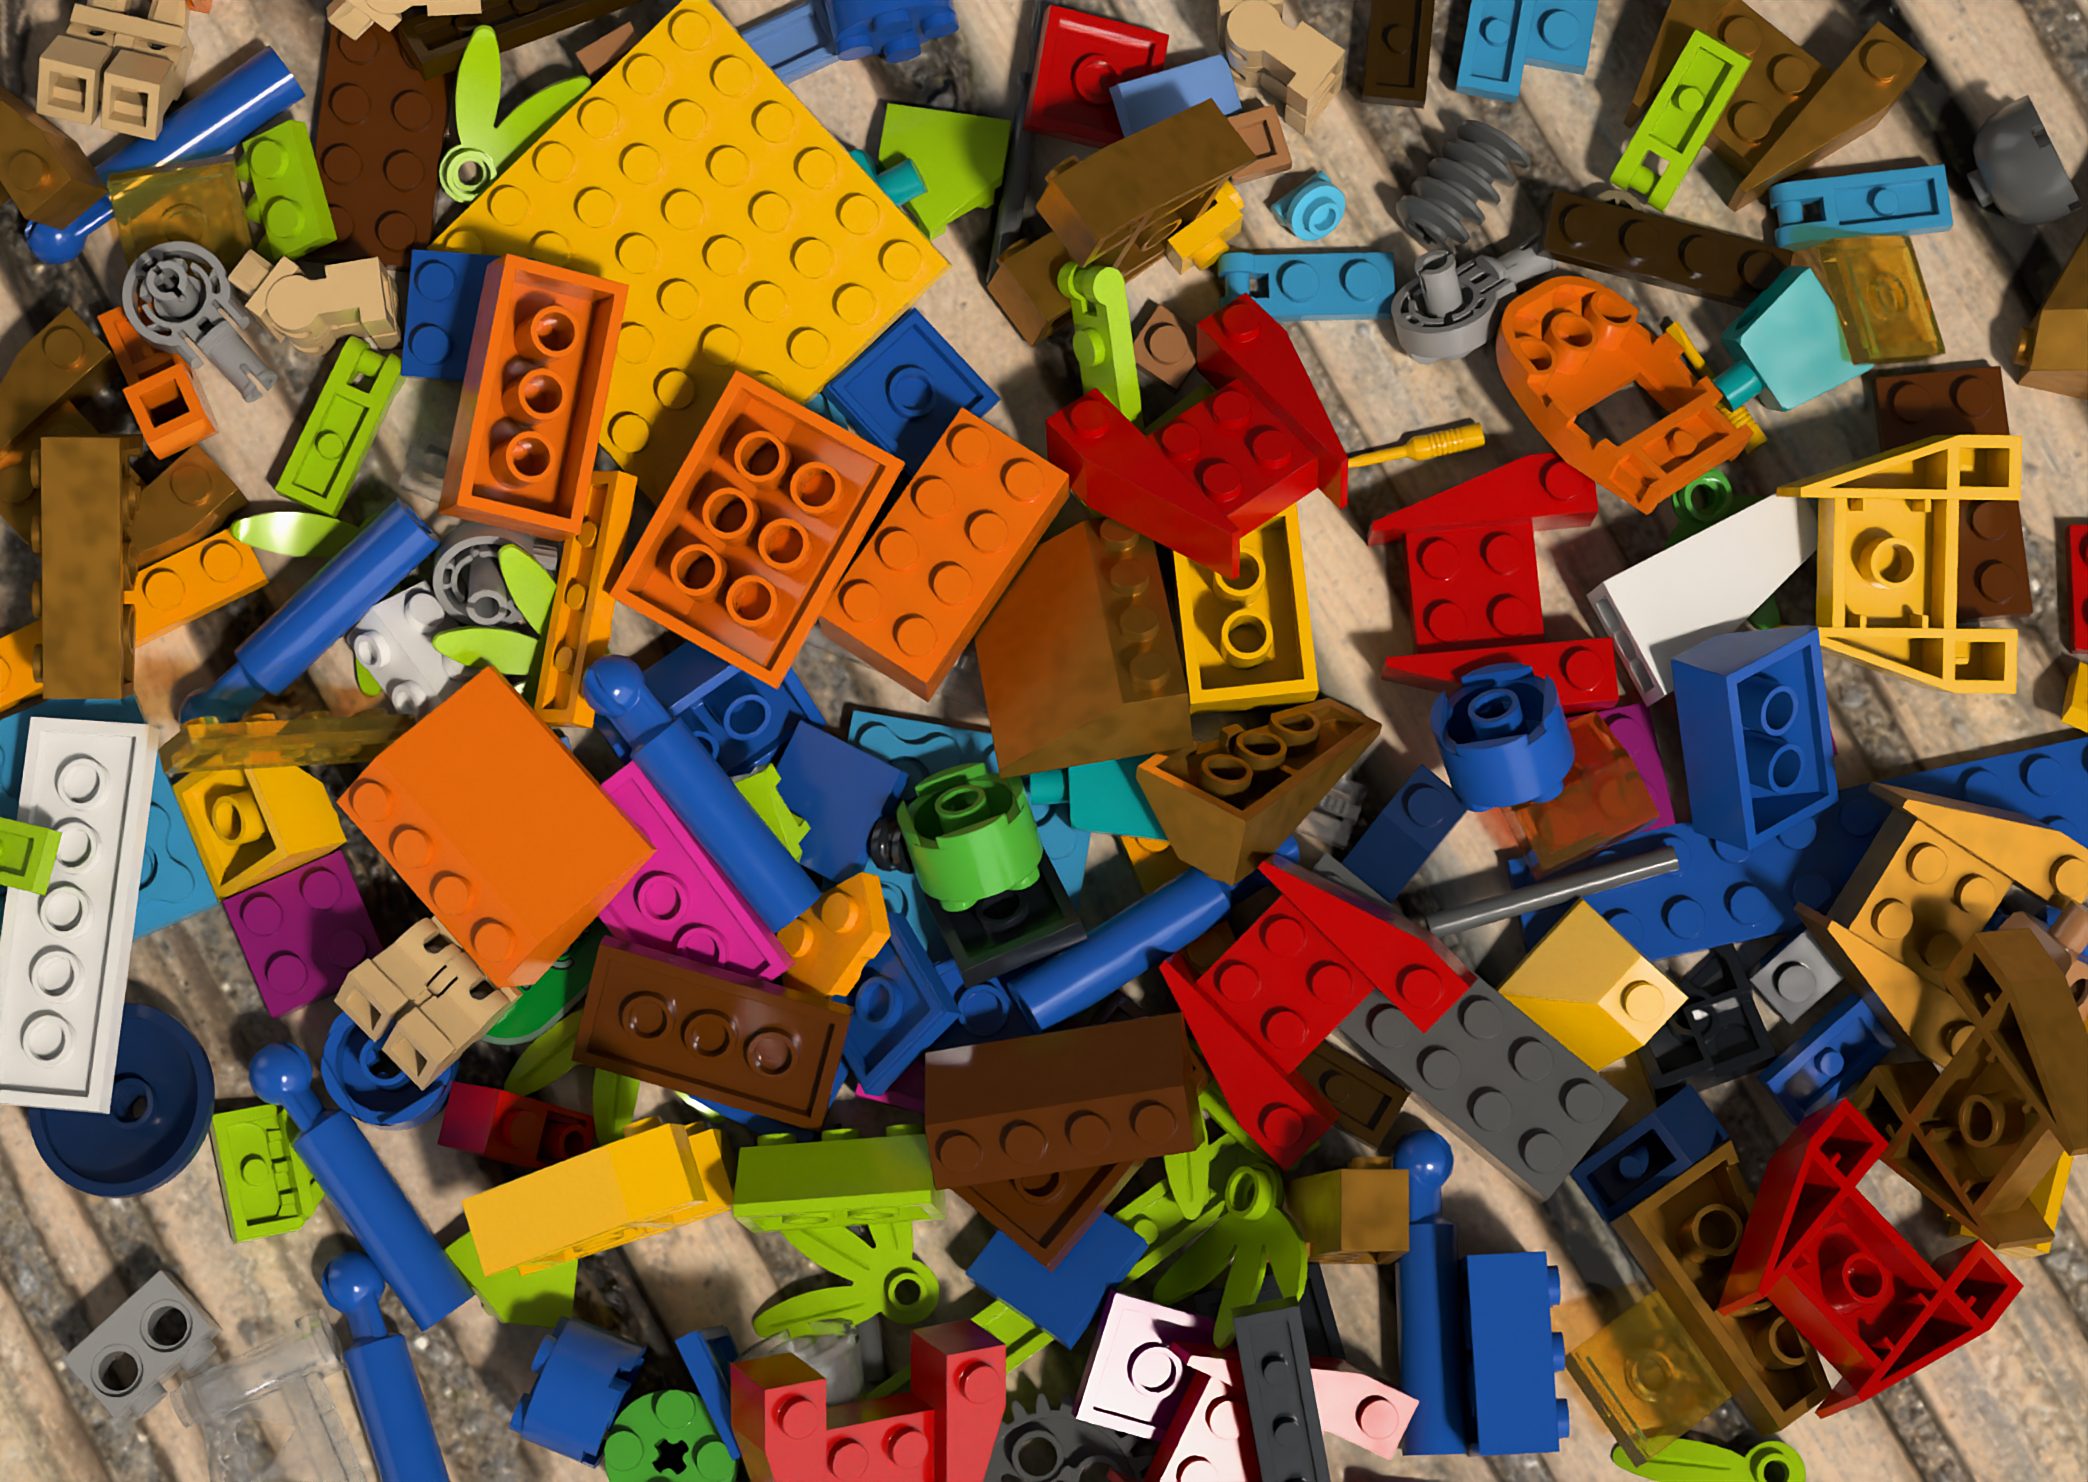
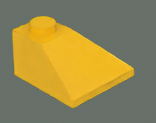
M250 735L238 738L172 785L220 903L316 861L347 842L337 812L331 804L323 783Z
M1582 897L1572 905L1495 988L1497 992L1595 1072L1644 1046L1688 999L1672 978Z

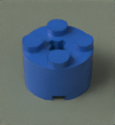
M824 0L837 57L842 61L856 60L876 54H884L885 61L888 63L908 61L921 54L920 44L933 38L948 36L959 29L953 0Z
M1521 663L1489 665L1462 676L1460 679L1463 687L1449 698H1447L1445 690L1436 698L1430 712L1431 728L1451 787L1462 799L1463 805L1467 810L1484 812L1493 807H1508L1528 801L1545 803L1560 795L1564 788L1563 778L1570 771L1574 762L1575 747L1555 683L1548 675H1546L1545 679L1535 676L1532 666Z
M343 1011L331 1025L321 1058L322 1078L328 1093L336 1104L359 1121L371 1127L388 1131L407 1130L420 1126L441 1112L447 1105L452 1083L459 1082V1058L423 1091L402 1070L395 1077H391L385 1072L377 1073V1070L384 1065V1059L381 1056L384 1052L382 1048L393 1028L374 1042Z
M562 1315L552 1336L546 1334L540 1344L531 1367V1371L539 1375L530 1394L524 1393L520 1398L512 1416L509 1429L520 1433L521 1438L595 1469L604 1457V1447L607 1441L603 1439L605 1431L610 1432L617 1417L629 1404L642 1370L644 1359L641 1357L646 1351V1346L573 1316L570 1319Z

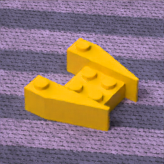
M1934 435L1777 487L1776 497L1818 498L1816 625L1811 626L1818 627L1821 652L1927 690L1949 693L2016 694L2018 629L1956 627L1959 500H2021L2022 436ZM1774 625V628L1793 627L1802 625Z
M660 1115L645 1118L622 1127L624 1139L606 1144L461 1200L484 1276L488 1277L518 1267L520 1276H524L732 1210L738 1166L726 1130L714 1128L706 1130L704 1121L688 1125L674 1123L663 1125Z

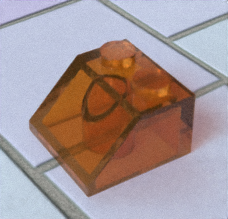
M1596 710L1568 723L1575 747V758L1570 771L1563 778L1564 788L1560 795L1545 803L1528 801L1518 805L1500 807L1535 881L1650 828L1660 817L1632 757Z

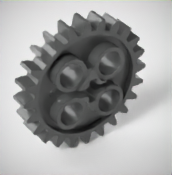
M1070 1393L1065 1394L1060 1409L1052 1411L1045 1395L1038 1394L1036 1413L1030 1415L1026 1413L1023 1406L1017 1400L1012 1402L1014 1421L1007 1425L1001 1420L983 1482H1001L1004 1474H1011L1028 1482H1079L1083 1469L1090 1463L1095 1462L1106 1463L1112 1469L1142 1482L1140 1471L1148 1467L1154 1457L1153 1455L1133 1457L1130 1450L1137 1443L1140 1436L1128 1434L1120 1439L1115 1434V1429L1076 1419L1071 1414L1073 1399ZM1029 1439H1046L1056 1449V1465L1048 1474L1033 1476L1025 1472L1020 1466L1018 1459L1019 1450Z

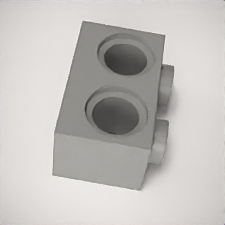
M159 1270L62 1360L114 1418L126 1419L133 1413L140 1419L166 1397L168 1392L162 1385L181 1368L187 1374L193 1372L215 1352L217 1347L211 1340L223 1329L171 1272ZM177 1308L186 1318L187 1330L184 1337L178 1343L167 1346L160 1340L157 1334V1323L166 1311ZM128 1353L136 1361L138 1374L130 1387L119 1391L111 1384L108 1377V1369L115 1357Z

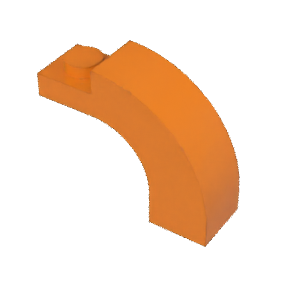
M153 296L151 303H144L141 297L138 298L140 318L146 327L153 323L144 312L142 305L148 304L155 312V315L160 318L155 310ZM123 305L97 316L129 386L122 389L147 445L159 460L219 433L215 416L195 370L179 354L158 350L142 339L129 322Z

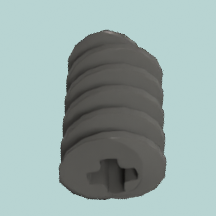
M1465 120L1458 127V139H1450L1442 147L1443 158H1434L1427 165L1428 177L1420 176L1412 183L1411 193L1413 196L1404 195L1396 203V213L1410 235L1427 251L1446 250L1449 252V255L1453 254L1445 242L1448 237L1462 244L1467 243L1470 236L1460 223L1464 218L1474 224L1481 225L1485 221V216L1476 205V202L1481 200L1489 205L1496 206L1501 201L1499 194L1491 185L1493 181L1510 188L1516 183V179L1507 167V164L1511 162L1524 169L1528 168L1531 164L1529 155L1511 137L1477 120Z

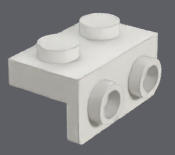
M425 580L372 606L347 636V642L355 652L359 662L368 669L392 701L398 714L408 722L411 728L482 671V669L459 663L433 648L432 639L437 633L460 626L442 608L434 591Z

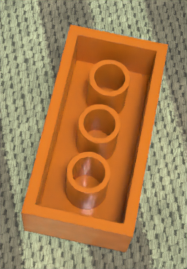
M508 253L487 264L437 513L557 542L580 535L627 300L628 284Z
M962 407L830 596L819 616L821 634L918 697L929 702L1069 498L1070 475Z

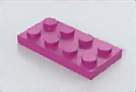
M633 760L601 784L658 849L598 915L614 938L766 982H772L796 964L777 937L765 925Z

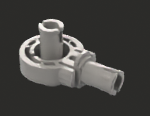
M1532 235L1516 248L1497 259L1483 254L1469 260L1458 268H1455L1456 261L1454 255H1449V252L1446 250L1429 251L1417 258L1414 265L1418 277L1403 286L1395 295L1391 304V314L1398 341L1407 351L1409 357L1417 363L1425 365L1440 359L1456 360L1467 356L1473 350L1488 342L1497 333L1508 304L1519 296L1517 292L1537 278L1555 270L1558 266V261L1537 256L1540 235Z
M183 241L162 243L144 252L130 267L122 289L125 314L141 338L158 350L179 354L194 370L199 369L204 363L184 341L188 337L241 393L242 398L247 403L254 402L263 395L247 374L251 373L267 391L275 384L278 375L260 359L231 324L219 313L218 309L222 308L242 330L250 323L249 317L236 304L234 286L228 281L229 274L218 258L202 246ZM184 259L198 261L212 269L211 274L208 276L198 264L192 262L190 265L194 274L204 280L206 288L198 279L187 275L188 265ZM218 285H220V289H221V290H220V292L217 294L216 287H217ZM139 293L144 303H151L152 296L154 297L155 310L160 317L158 318L155 315V312L148 304L142 305L144 312L153 323L147 327L143 324L138 310Z
M473 521L464 523L450 531L436 550L433 564L434 593L442 608L450 616L470 626H507L520 620L523 614L516 606L503 579L498 561L499 549L507 544L517 545L533 556L557 583L561 560L557 559V547L535 544L528 534ZM460 570L463 579L468 584V598H465V583L460 580L458 575Z

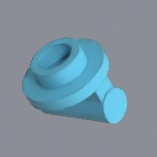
M1320 170L1272 204L1270 209L1277 221L1282 226H1287L1298 238L1305 241H1314L1328 235L1339 224L1345 211V198L1343 193L1332 184L1328 176Z

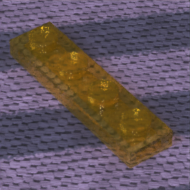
M371 708L357 712L351 717L333 718L330 711H314L301 715L295 720L276 721L274 714L264 713L249 716L238 723L220 724L217 717L205 716L191 719L181 724L179 727L180 732L161 746L158 752L164 774L372 762L377 755L416 724V720L413 714L388 715L385 708Z

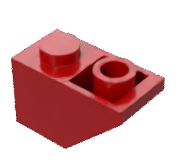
M453 1082L437 1145L539 1171L590 1151L595 1133L594 1117L529 1097L501 1089Z

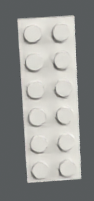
M46 717L30 718L17 821L61 832L62 836L45 896L7 887L0 938L1 1105L103 1114L110 1113L160 729L150 724Z

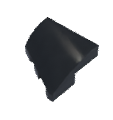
M1733 943L1717 946L1714 949V956L1690 981L1685 978L1678 985L1688 999L1644 1046L1636 1050L1656 1108L1689 1084L1698 1093L1767 1068L1777 1059V1054L1753 1000V989Z

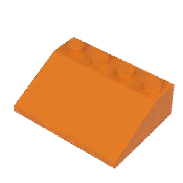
M736 370L609 596L778 690L903 469L905 462Z
M488 665L377 755L336 801L498 989L507 988L508 986L535 985L658 850L494 665Z

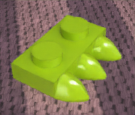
M288 120L243 142L244 154L237 162L233 176L242 182L254 185L255 194L249 200L244 216L253 222L265 225L266 234L260 240L256 253L269 263L277 264L283 255L293 261L338 240L306 123Z

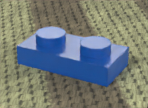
M1850 993L1756 1078L1790 1123L1798 1126L1805 1117L1832 1104L1892 1051L1897 1044L1861 997Z

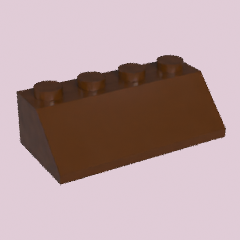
M1183 1011L925 1052L924 1126L936 1191L1196 1151L1205 1141Z

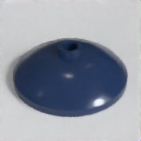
M124 1003L110 1113L103 1114L28 1107L29 1125L34 1143L42 1159L56 1176L80 1191L99 1197L115 1199L130 1198L149 1193L165 1185L181 1173L202 1146L210 1128L214 1112V1076L203 1046L186 1025L175 1017L153 1007ZM144 1097L147 1103L146 1110L140 1117L135 1118L133 1114L134 1104L138 1099Z

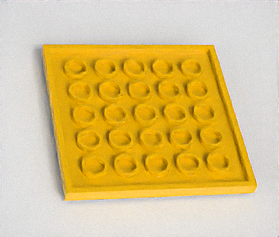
M682 0L427 247L428 251L495 256H503L508 253L523 258H534L550 265L629 285L599 444L626 473L638 477L637 486L657 508L736 370L806 407L833 379L847 368L953 267L946 257L710 0Z

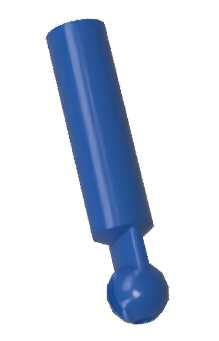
M268 45L163 119L162 131L156 141L138 137L94 169L109 192L64 230L27 219L24 231L26 244L38 260L46 264L63 265L76 259L84 250L88 235L113 217L127 223L306 96L280 57Z
M396 497L234 649L237 662L213 685L200 686L187 694L180 706L178 717L184 735L194 744L203 747H219L232 740L241 726L242 715L266 693L275 696L283 693L349 631L372 606L381 601L441 544L439 538L429 525L408 504Z
M618 654L603 655L585 670L582 678V694L588 706L599 715L609 719L631 746L630 758L773 934L778 932L806 911L823 893L682 718L671 717L645 685L646 678L639 665L628 656Z
M1291 834L1277 849L1275 854L1298 865L1300 860L1299 846ZM1191 866L1086 933V940L1055 952L1008 982L1009 992L1018 1009L1037 1034L1053 1031L1232 916V908L1265 886L1274 887L1275 885L1258 868L1232 887L1225 882L1207 877L1201 870Z
M270 1043L258 1051L250 1062L248 1080L253 1092L264 1102L282 1105L299 1128L291 1147L421 1332H424L476 1295L352 1117L341 1108L326 1109L310 1087L313 1067L308 1055L297 1045L291 1043Z
M1411 1130L1400 1137L1393 1146L1391 1154L1393 1169H1409V1252L1394 1261L1399 1386L1419 1400L1415 1412L1401 1438L1402 1456L1467 1454L1458 1229L1456 1223L1442 1216L1441 1186L1452 1175L1454 1155L1451 1145L1435 1131Z
M354 1250L333 1257L327 1264L321 1277L322 1294L329 1306L345 1314L353 1342L342 1354V1358L381 1482H451L405 1336L387 1331L378 1302L386 1287L385 1279L365 1252Z

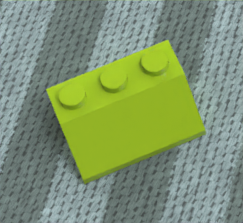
M893 1125L886 1127V1137L862 1139L858 1129L828 1130L821 1133V1142L796 1143V1135L768 1134L757 1137V1146L740 1147L733 1199V1218L753 1233L946 1219L945 1189L937 1191L935 1189L924 1125Z

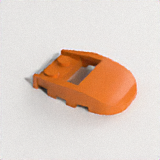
M1578 276L1550 278L1516 297L1508 304L1497 331L1496 358L1501 376L1516 402L1531 423L1566 463L1648 515L1653 512L1659 502L1727 459L1733 461L1739 456L1754 432L1747 424L1737 429L1716 408V405L1723 397L1722 393L1708 376L1698 381L1679 359L1685 349L1668 332H1665L1658 338L1636 322L1639 310L1614 290L1605 287L1599 282ZM1633 381H1636L1653 399L1671 413L1618 447L1607 438L1600 442L1595 441L1574 423L1577 415Z

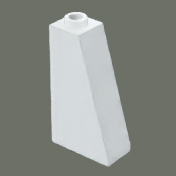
M1777 493L1603 581L1586 595L1609 637L1613 638V646L1647 707L1660 701L1675 690L1671 658L1715 635L1733 633L1817 550L1818 504L1813 498L1776 497Z

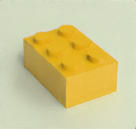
M1297 502L1240 538V576L1233 581L1169 548L1182 668L1188 691L1190 716L1315 702L1319 688Z

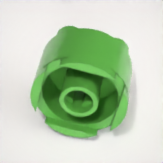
M984 763L957 765L937 772L915 786L918 797L908 808H906L904 800L899 805L897 820L919 885L926 894L939 899L944 910L949 912L966 910L979 899L999 894L1007 889L1022 890L1038 880L1040 876L1038 863L1043 854V844L1020 776L1000 779L999 773H987Z
M682 1390L656 1391L632 1402L615 1420L604 1447L605 1467L609 1482H735L740 1466V1458L732 1461L702 1397ZM666 1440L673 1445L685 1442L689 1448L682 1457L687 1467L681 1473L674 1468H667L662 1471L658 1465V1462L664 1456L660 1445Z

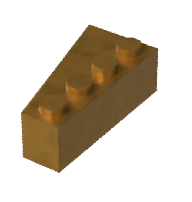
M66 433L41 437V449H34L32 452L31 481L34 488H41V514H34L31 542L34 553H42V579H35L33 583L32 610L35 618H42L43 644H36L34 646L32 669L35 683H43V699H123L134 692L137 611L134 604H124V592L134 590L138 577L139 552L136 550L134 540L127 539V526H133L136 513H140L141 487L136 485L134 476L129 475L130 457H143V434Z
M1730 1140L1618 1217L1611 1224L1759 1435L1764 1438L1782 1431L1821 1403L1832 1389L1815 1347L1767 1297L1724 1317L1717 1310L1755 1202L1753 1193H1748L1737 1166V1163L1740 1161Z
M1353 1157L1352 1162H1348V1166L1344 1167V1169L1282 1181L1285 1197L1281 1209L1290 1215L1303 1236L1308 1264L1319 1262L1320 1264L1389 1265L1409 1252V1169H1393V1158ZM1267 1257V1264H1270L1269 1257Z

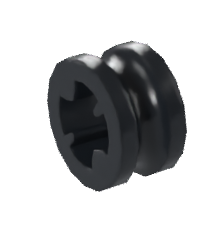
M889 813L883 815L877 821L871 839V855L874 864L882 871L892 872L898 870L903 874H914L915 870L897 820V814Z

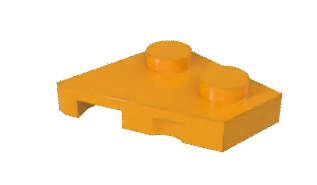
M860 872L827 890L806 911L787 926L774 933L796 963L781 974L784 987L829 1000L834 995L846 997L860 979L864 965L870 959L876 957L891 936L878 875Z

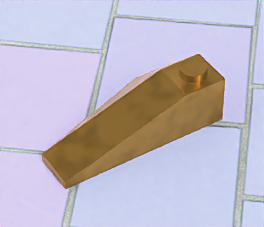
M2088 227L2031 321L2029 328L2021 326L2018 331L2012 354V363L2021 365L2017 385L2088 400Z
M1325 698L1272 713L1269 724L1245 731L1238 724L1221 728L1219 738L1198 745L1193 739L1192 747L1157 752L1137 766L1135 777L1178 859L1201 870L1207 877L1225 882L1233 887L1277 851L1380 735L1382 723L1331 698Z

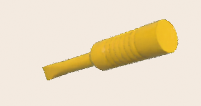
M1678 321L1665 329L1685 349L1683 353L1701 378L1708 376L1711 381L1716 378ZM1720 401L1716 405V408L1737 429L1747 424L1754 432L1744 447L1748 455L1769 441L1759 425L1752 419L1745 406L1742 405L1732 413Z
M1480 422L1460 426L1459 428L1455 427L1454 429L1413 436L1402 446L1364 453L1348 459V468L1369 466L1406 457L1415 461H1422L1437 456L1462 452L1463 450L1468 451L1485 447L1483 430Z

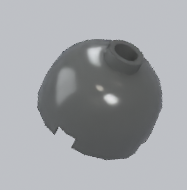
M2029 95L2004 106L1988 117L1977 131L1973 144V154L1978 169L1967 174L1983 208L1995 203L1996 207L2007 219L2021 225L2046 224L2083 208Z

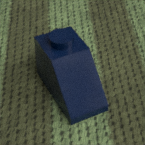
M1421 764L1383 809L1341 864L1387 902L1392 904L1468 810L1464 807L1462 799L1448 784Z
M1689 1084L1575 1167L1570 1174L1607 1224H1609L1689 1168L1729 1137V1135L1693 1086Z

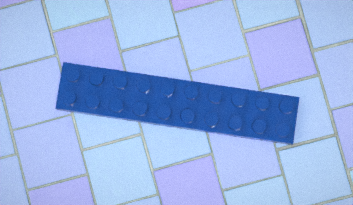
M2088 737L1876 782L2025 814L2061 831L2088 849ZM1871 783L1838 790L1839 801L1749 852L1695 833L1693 831V823L1690 821L1636 834L1511 859L1505 864L1511 890H1515L1672 845L1677 855L1679 870L1582 897L1650 960L1656 962L1712 950L1717 946L1730 943L1735 945L1790 933L1802 922L1793 910L1797 902L1799 901L1816 910L1841 888L1853 874L1894 807L1869 792L1868 788ZM1579 898L1518 915L1526 955Z

